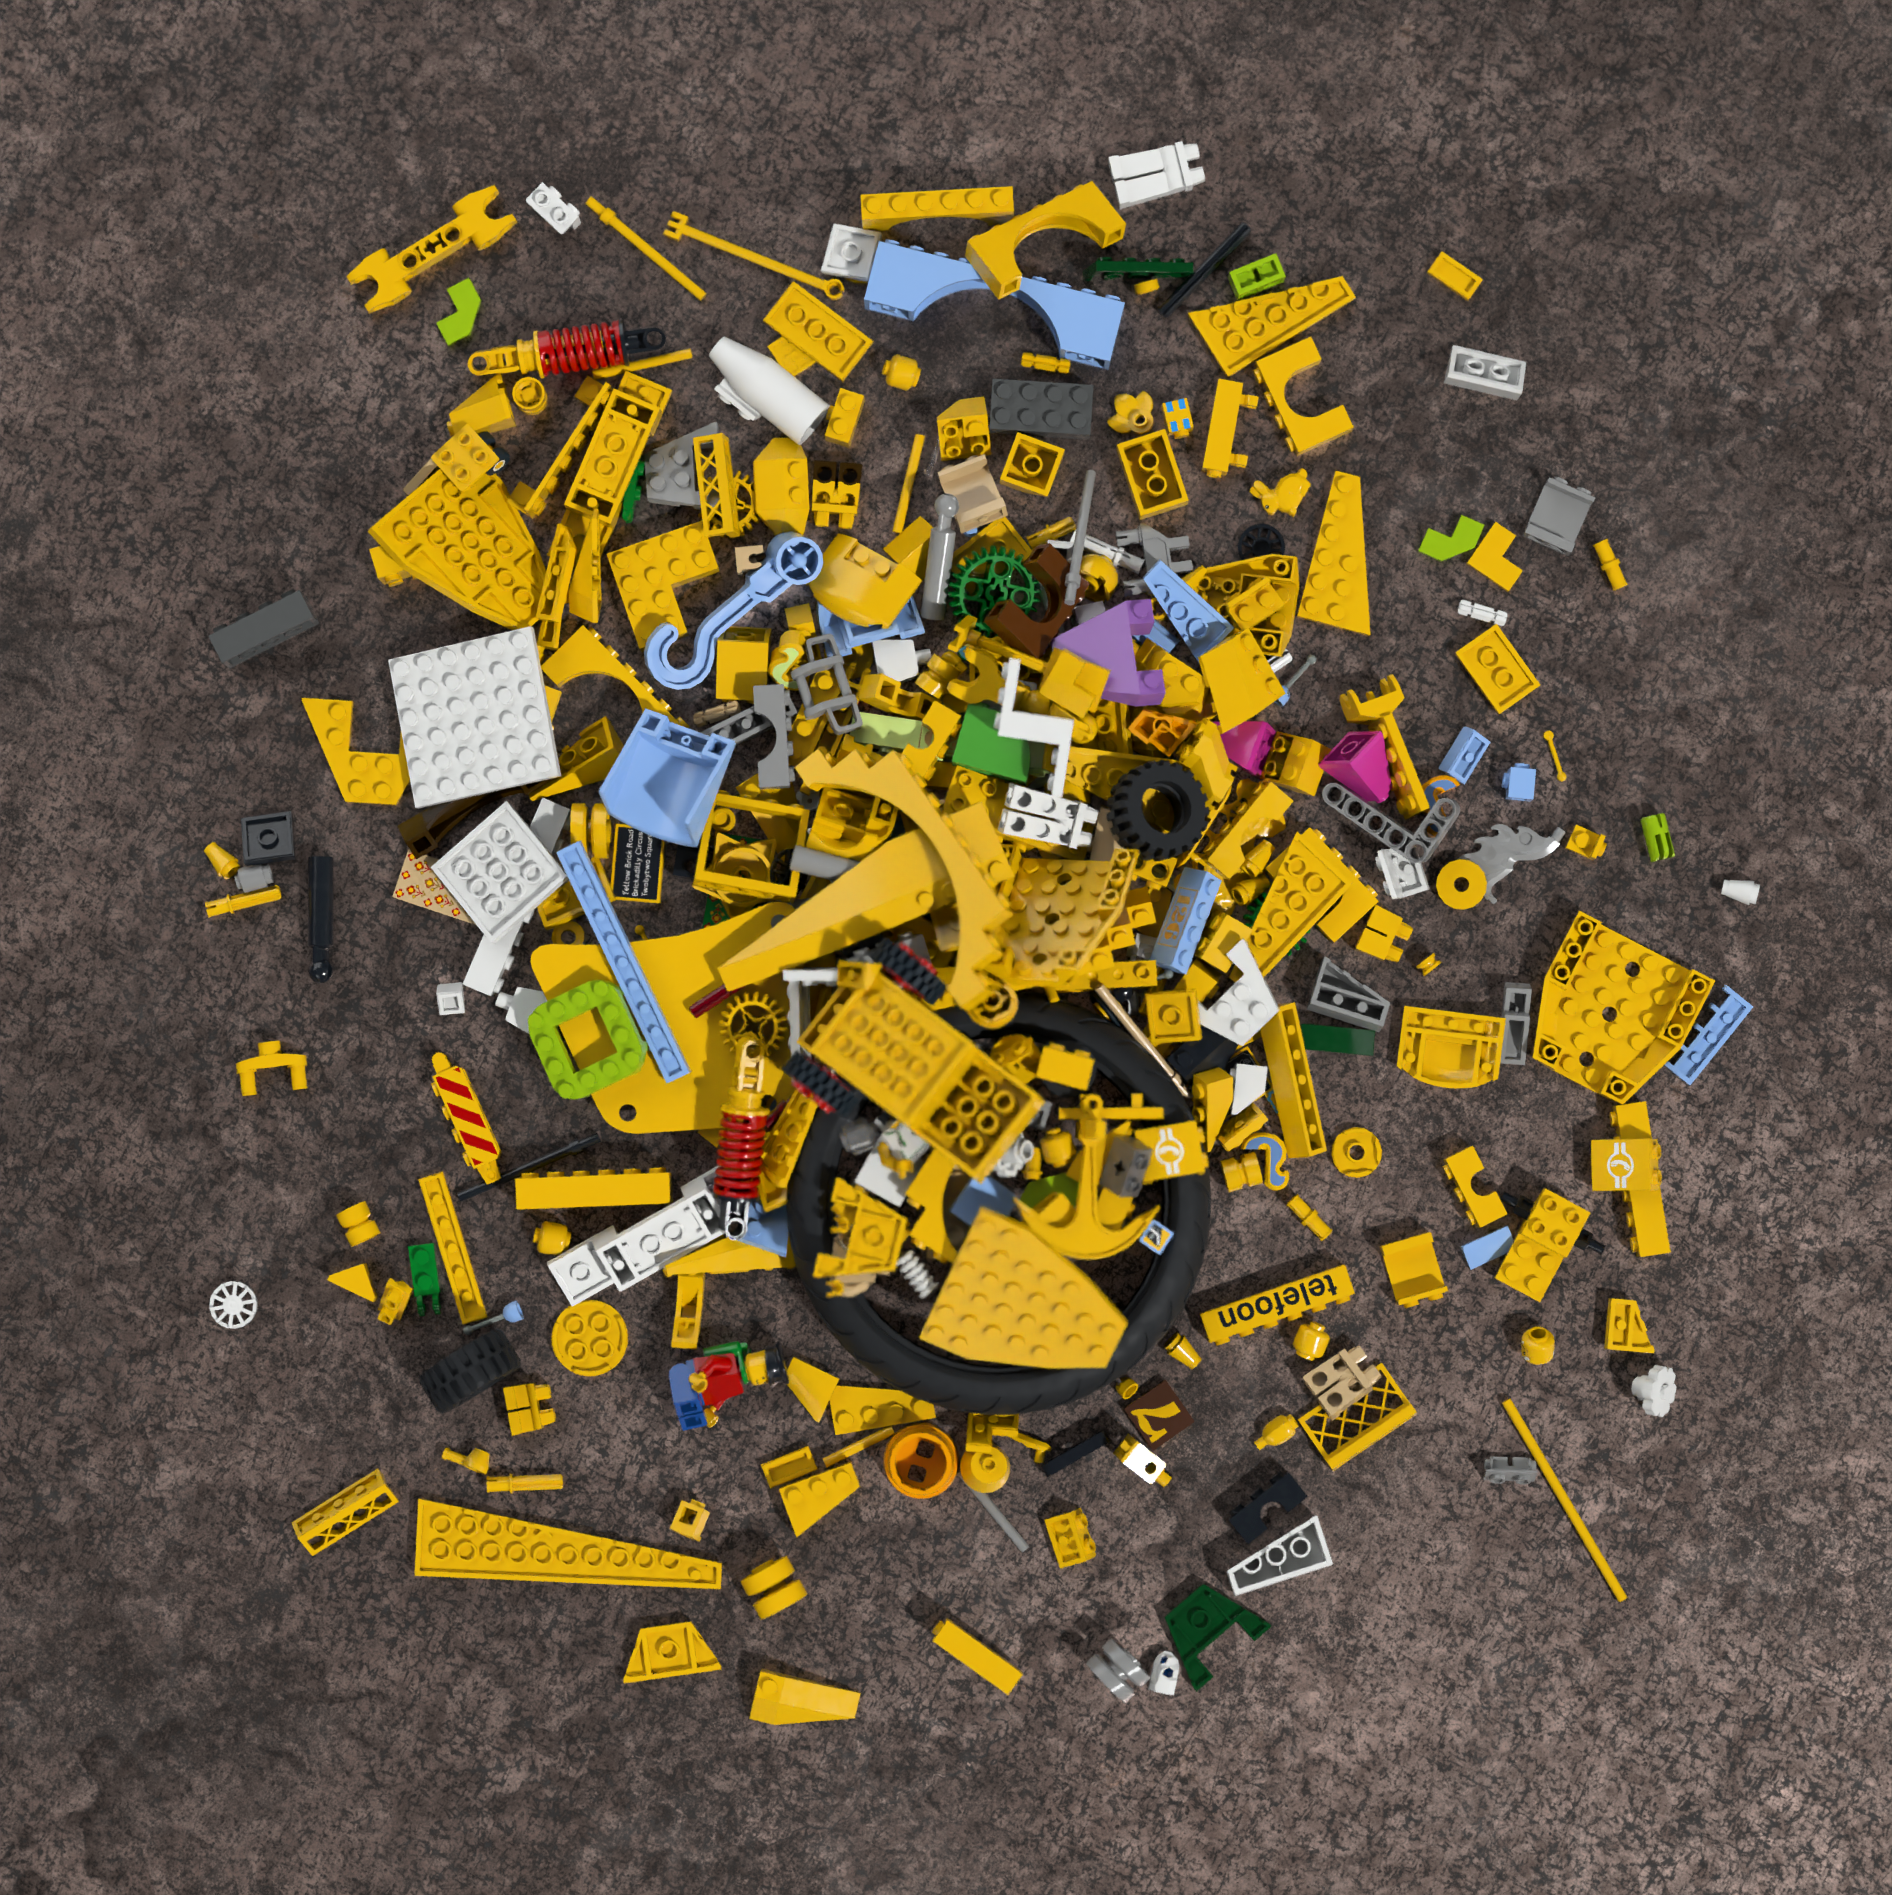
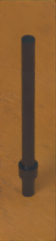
M594 1133L581 1140L576 1138L568 1142L569 1145L502 1173L501 1179L491 1184H486L483 1181L457 1193L461 1202L516 1179L521 1176V1173H530L571 1154L576 1156L584 1152L583 1149L601 1142L599 1134Z

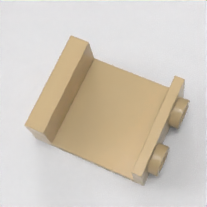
M985 454L971 456L963 463L948 465L942 471L937 472L944 493L954 495L959 502V510L954 515L961 534L1008 516L1005 502L998 492Z

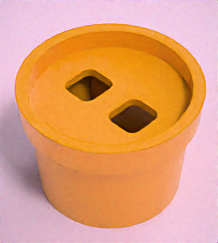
M930 1423L909 1424L899 1429L888 1441L883 1456L884 1471L891 1485L901 1494L915 1499L932 1498L947 1490L955 1480L959 1469L958 1449L951 1436L942 1428ZM923 1440L934 1444L935 1449L931 1458H926L916 1453L920 1441ZM912 1465L926 1469L923 1482H917L908 1478V1472Z

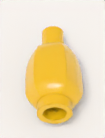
M1291 1414L1288 1416L1280 1415L1263 1428L1262 1437L1254 1441L1259 1450L1267 1445L1278 1446L1295 1435V1429L1299 1425Z

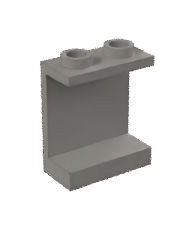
M1555 476L1552 479L1549 477L1544 484L1522 536L1569 556L1575 546V540L1588 510L1596 497L1591 496V492L1585 488L1577 487L1575 489L1568 486V482L1562 478Z

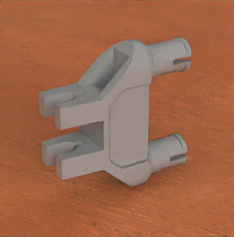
M1140 524L1138 529L1115 531L1117 547L1140 544L1143 547L1146 573L1159 559L1177 575L1193 571L1192 560L1171 563L1170 551L1188 549L1190 546L1188 536L1167 538L1147 524ZM1144 579L1122 581L1125 597L1147 593V596H1154Z

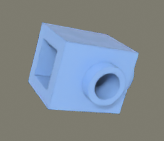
M1515 763V766L1510 767L1507 773H1503L1502 788H1506L1505 799L1531 802L1534 799L1536 769H1530L1529 764Z

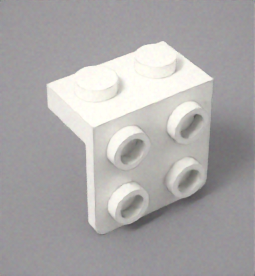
M1415 846L1413 848V855L1419 859L1420 857ZM1391 848L1377 851L1378 857H1375L1379 871L1384 872L1386 881H1383V886L1387 896L1391 895L1392 899H1401L1429 890L1422 863L1410 862Z

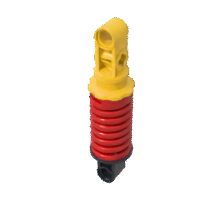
M623 318L612 321L611 326H608L606 322H602L600 330L597 324H591V332H589L587 325L581 326V333H579L577 326H573L571 328V335L568 328L562 329V336H560L558 329H554L552 335L547 330L533 331L532 340L523 341L518 339L516 346L507 345L474 352L468 359V368L471 373L479 376L493 373H509L518 370L521 371L522 375H525L529 371H537L542 379L547 377L550 371L554 375H558L561 370L565 374L570 373L571 369L573 372H579L580 368L588 371L590 366L594 370L598 369L599 366L602 368H607L609 365L612 367L618 365L630 366V354L661 349L666 341V333L659 326L626 329ZM652 331H657L662 336V341L657 345H653L648 341L647 336ZM477 356L483 357L487 362L486 368L482 370L476 369L473 365V359Z
M744 1036L737 1042L732 1075L733 1087L728 1089L730 1101L720 1106L723 1118H726L720 1120V1125L727 1129L719 1131L722 1139H719L718 1145L723 1148L717 1150V1155L723 1158L716 1160V1164L720 1167L716 1168L715 1174L720 1177L714 1179V1188L711 1194L712 1197L721 1199L718 1225L720 1231L731 1240H740L746 1235L750 1202L760 1201V1191L757 1186L761 1182L759 1175L762 1173L760 1165L763 1163L761 1156L764 1153L762 1146L765 1143L763 1136L766 1133L763 1127L767 1123V1114H769V1109L761 1106V1098L764 1097V1091L761 1090L764 1077L765 1047L760 1041L751 1036ZM755 1044L754 1053L746 1055L748 1045ZM737 1221V1228L732 1232H728L729 1224Z

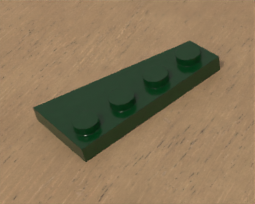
M1111 257L1097 258V261L1083 270V281H1092L1094 276L1104 275V280H1115V278H1121L1124 275H1128L1130 280L1147 278L1148 274H1152L1153 279L1186 278L1194 273L1193 262H1185V259L1182 258L1171 259L1170 262H1161L1160 258H1148L1146 262H1137L1136 258H1123L1121 261H1112Z

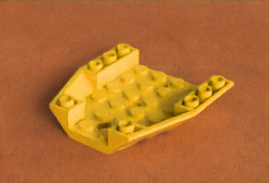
M1001 844L1014 876L997 883L995 888L999 894L1003 893L1011 903L1009 908L1013 915L991 931L1000 940L1001 945H999V948L1003 954L984 969L1012 985L1062 986L1079 972L1122 912L1139 856V849L1114 848L1111 861L1022 858L1018 845ZM1065 880H1071L1066 885H1060ZM1051 920H1059L1053 925H1048ZM1039 960H1047L1041 965H1035Z
M1578 911L1544 977L1532 1058L1588 1090L1623 1105L1681 1049L1715 980L1659 955L1601 925V921ZM1629 962H1634L1639 967V972L1635 977L1627 975L1625 967ZM1606 1007H1611L1616 1012V1017L1611 1022L1604 1020L1602 1012ZM1583 1052H1588L1593 1057V1062L1588 1067L1581 1065L1579 1057Z

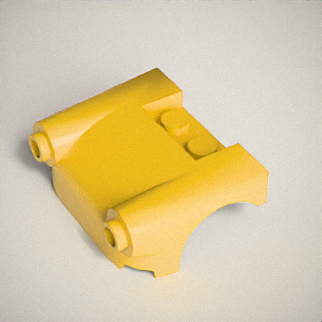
M822 788L805 848L861 862L862 859L869 854L871 855L889 840L896 817H899L901 809L880 797L861 791L852 792L842 788Z

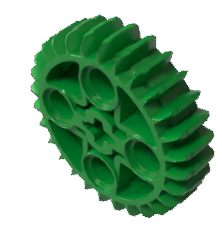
M991 545L989 553L985 547H981V555L973 550L971 552L972 560L964 556L963 559L966 565H956L961 571L959 574L952 572L951 575L957 580L948 584L955 588L954 591L948 592V596L955 597V600L949 602L950 606H957V609L952 612L953 615H962L958 622L963 620L968 614L971 615L965 605L964 598L979 602L976 614L978 619L974 630L980 633L983 631V636L989 638L990 632H992L993 638L998 636L984 622L985 614L991 611L997 602L1009 599L1014 602V594L1022 590L1024 592V599L1022 602L1015 604L1031 620L1033 619L1028 614L1029 611H1038L1032 606L1033 602H1041L1040 599L1034 597V594L1041 592V589L1034 587L1039 581L1031 577L1033 575L1023 565L1025 562L1021 563L1024 556L1018 554L1014 558L1016 551L1010 549L1006 554L1004 546H1001L999 552H997L996 547ZM999 561H1003L1005 564L1004 571L996 574L994 572V565ZM987 562L984 578L969 575L974 568ZM1013 567L1021 574L1025 586L1010 583ZM973 581L976 585L975 591L972 594H966L964 591L965 585ZM996 587L999 590V595H994L993 597L989 592L990 590H995Z

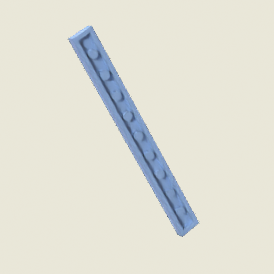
M578 841L557 851L556 853L666 1083L690 1073L691 1070L582 842Z

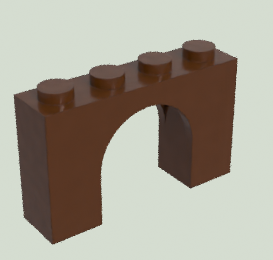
M1050 543L1036 546L1023 564L1046 591L1048 607L1043 619L1039 623L1031 620L1009 599L997 602L984 620L1009 647L1038 659L1044 656L1047 651V645L1053 638L1058 636L1059 628L1072 616V609L1085 597V591L1090 585L1079 573L1081 582L1080 587L1076 591L1074 605L1064 603L1067 589L1065 579L1066 574L1070 571L1071 564Z

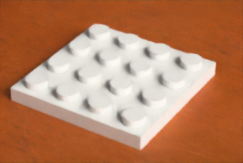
M508 801L504 802L431 867L492 944L499 941L569 879L565 870Z

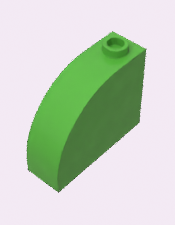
M983 702L968 703L952 758V765H959L981 774L1026 786L1031 764L1027 740L999 736V730L994 729L996 714L1001 712L989 709L990 705Z

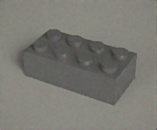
M992 379L989 434L1016 435L1019 432L1034 437L1090 440L1093 385Z
M292 589L281 595L282 599L274 603L268 601L258 607L259 610L252 614L246 612L235 618V623L229 626L222 624L214 628V633L209 635V638L221 662L228 668H232L320 624L308 598L300 590L295 592Z

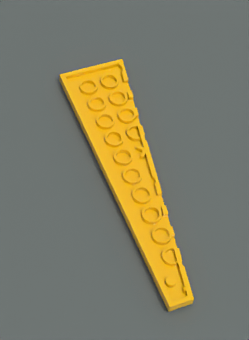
M418 1499L414 1576L721 1589V1562L431 1500Z

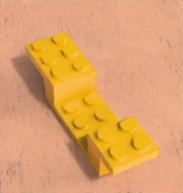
M625 371L618 390L613 388L564 503L566 511L560 524L572 528L571 536L577 547L574 568L594 509H599L601 560L623 509L621 502L649 436H654L673 392L669 388L628 371ZM553 541L547 553V557H550Z

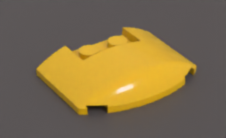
M838 533L823 553L821 572L813 581L806 585L810 586L811 591L814 593V598L837 617L863 627H869V624H882V629H888L922 580L901 563L896 564L858 543L856 538Z
M1404 1006L1397 1067L1421 1082L1443 1088H1473L1491 1080H1498L1506 1018Z

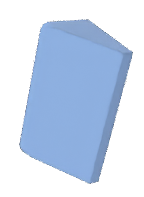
M1463 727L1438 769L1465 785L1489 746L1490 741L1474 729Z
M1504 1226L1460 1246V1249L1470 1270L1506 1254L1514 1240L1508 1226Z

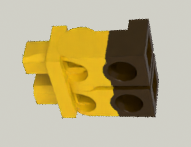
M814 460L812 513H814L816 527H829V515L831 514L839 515L838 528L852 529L855 516H858L863 464L840 462L838 487H835L837 462Z

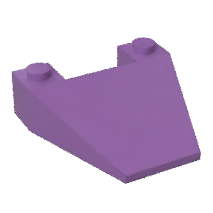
M1151 599L1125 601L1050 641L1051 651H1053L1054 647L1061 650L1066 648L1082 659L1111 670L1101 699L1135 707L1161 705L1166 693L1162 669L1137 671L1132 636L1148 635L1152 630L1155 622Z

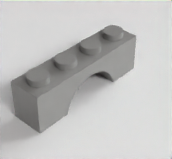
M784 684L753 686L755 714L768 719L776 730V744L773 751L765 759L758 762L760 790L790 788V782L795 781L794 766H789V756H793V741H788L787 731H792L791 715L786 716V706L790 705V691L784 689Z

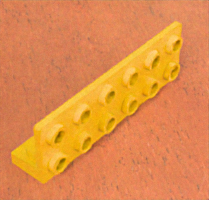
M587 375L574 396L589 406L585 415L536 491L519 481L506 501L531 519L535 515L540 516L547 504L544 502L549 493L553 495L559 487L560 482L558 479L563 472L566 474L574 463L572 457L576 451L580 453L586 445L587 439L585 437L590 430L594 431L597 428L601 419L599 415L605 409L613 391L609 383L605 382L603 385Z

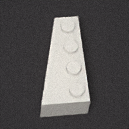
M1317 1515L1229 1569L1227 1575L1234 1597L1332 1566L1333 1562Z

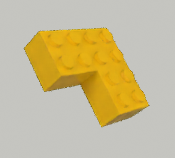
M699 521L607 553L640 651L644 652L648 637L657 626L665 622L671 623L677 628L679 634L677 640L689 636L673 588L720 572L710 541L704 536L703 522Z

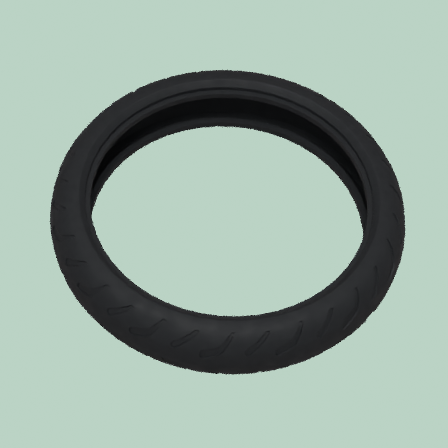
M1017 990L1014 991L1018 999L1016 1014L1008 1023L997 1029H988L979 1025L970 1017L968 1011L960 1008L959 1005L931 1011L969 1041L1002 1038L1007 1035L1019 1034L1027 1038L1032 1037L1033 1042L1050 1046V1043L1056 1044L1061 1041L1078 1042L1088 1048L1093 1055L1096 1071L1111 1082L1131 1106L1132 1094H1143V1107L1164 1109V1119H1140L1145 1129L1195 1121L1181 1092L1159 1062L1138 1041L1120 1027L1082 1006L1060 998L1058 1002L1050 1003L1047 995ZM835 1074L838 1081L847 1087L859 1099V1102L846 1118L832 1110L828 1114L817 1106L788 1181L787 1223L792 1253L808 1297L829 1331L861 1365L894 1388L939 1407L986 1415L1025 1414L1065 1405L1096 1392L1128 1372L1160 1342L1185 1306L1203 1263L1211 1220V1188L1208 1167L1204 1168V1175L1198 1176V1173L1161 1179V1225L1174 1234L1160 1255L1154 1252L1150 1266L1140 1286L1127 1305L1120 1311L1127 1320V1326L1106 1368H1042L1025 1365L986 1366L955 1361L935 1354L900 1334L877 1313L863 1293L854 1297L838 1295L827 1297V1293L832 1292V1287L826 1285V1282L830 1281V1277L815 1278L813 1277L819 1253L832 1256L833 1242L838 1233L831 1231L832 1227L837 1226L836 1220H834L835 1213L830 1209L835 1204V1202H831L836 1183L839 1162L847 1138L857 1118L870 1100L839 1075ZM1200 1142L1201 1152H1205L1203 1143Z

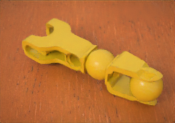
M967 646L965 657L967 661L978 668L979 676L970 682L952 679L947 685V690L955 697L969 704L979 703L983 700H991L998 704L1000 688H1005L1006 678H1002V672L998 668L994 655L976 646ZM1018 681L1013 710L1074 719L1071 740L1075 743L1085 744L1094 739L1098 731V725L1093 716L1087 713L1082 719L1040 694V690L1030 691L1029 686Z

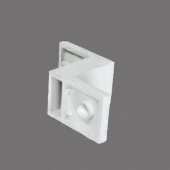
M1010 658L1009 663L1005 662L1003 666L1002 678H1006L1005 688H1000L998 704H1003L1002 712L996 714L994 729L999 730V736L1058 744L1059 748H1054L1051 764L1056 765L1055 774L1050 773L1048 790H1052V796L1062 797L1074 719L1013 710L1021 659Z

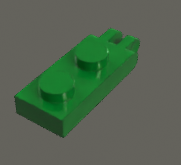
M642 457L639 459L624 495L622 518L626 523L633 521L636 501L641 500L642 486H638L639 476H644L645 461H641Z

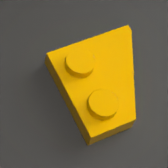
M1608 1298L1604 1349L1654 1353L1655 1349L1648 1339L1647 1328L1640 1317V1310L1636 1300Z

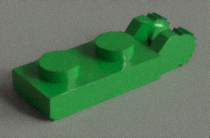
M435 1244L408 1246L419 1317L425 1316L424 1295H432L433 1311L435 1315L441 1314L439 1297L441 1290Z

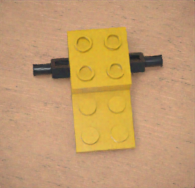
M1543 1188L1535 1202L1522 1195L1516 1198L1506 1191L1500 1197L1502 1202L1514 1207L1513 1213L1524 1218L1494 1277L1498 1281L1537 1302H1541L1563 1258H1567L1573 1245L1583 1251L1588 1247L1600 1255L1603 1253L1606 1245L1592 1239L1593 1234L1583 1228L1590 1215L1589 1211L1546 1188Z

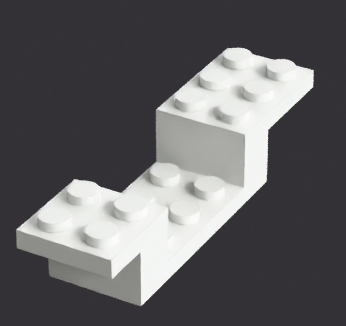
M716 1166L681 1186L683 1198L618 1234L614 1225L546 1262L571 1306L573 1307L613 1283L621 1292L664 1268L665 1265L680 1259L722 1235L723 1233L718 1225L721 1199L714 1198L711 1195L714 1188V1179L720 1177L715 1174V1170L720 1166Z

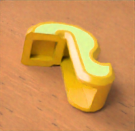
M789 630L781 635L779 647H776L771 652L768 674L771 680L776 684H784L785 689L792 691L799 689L796 681L792 680L790 672L800 667L796 663L804 654L802 646L806 642L804 634L797 630ZM810 675L807 676V677H805V679H806L808 685H809Z

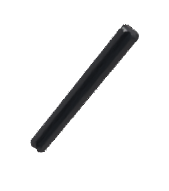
M1241 222L1201 263L1194 273L1158 308V312L1164 318H1169L1251 233V228L1246 223Z

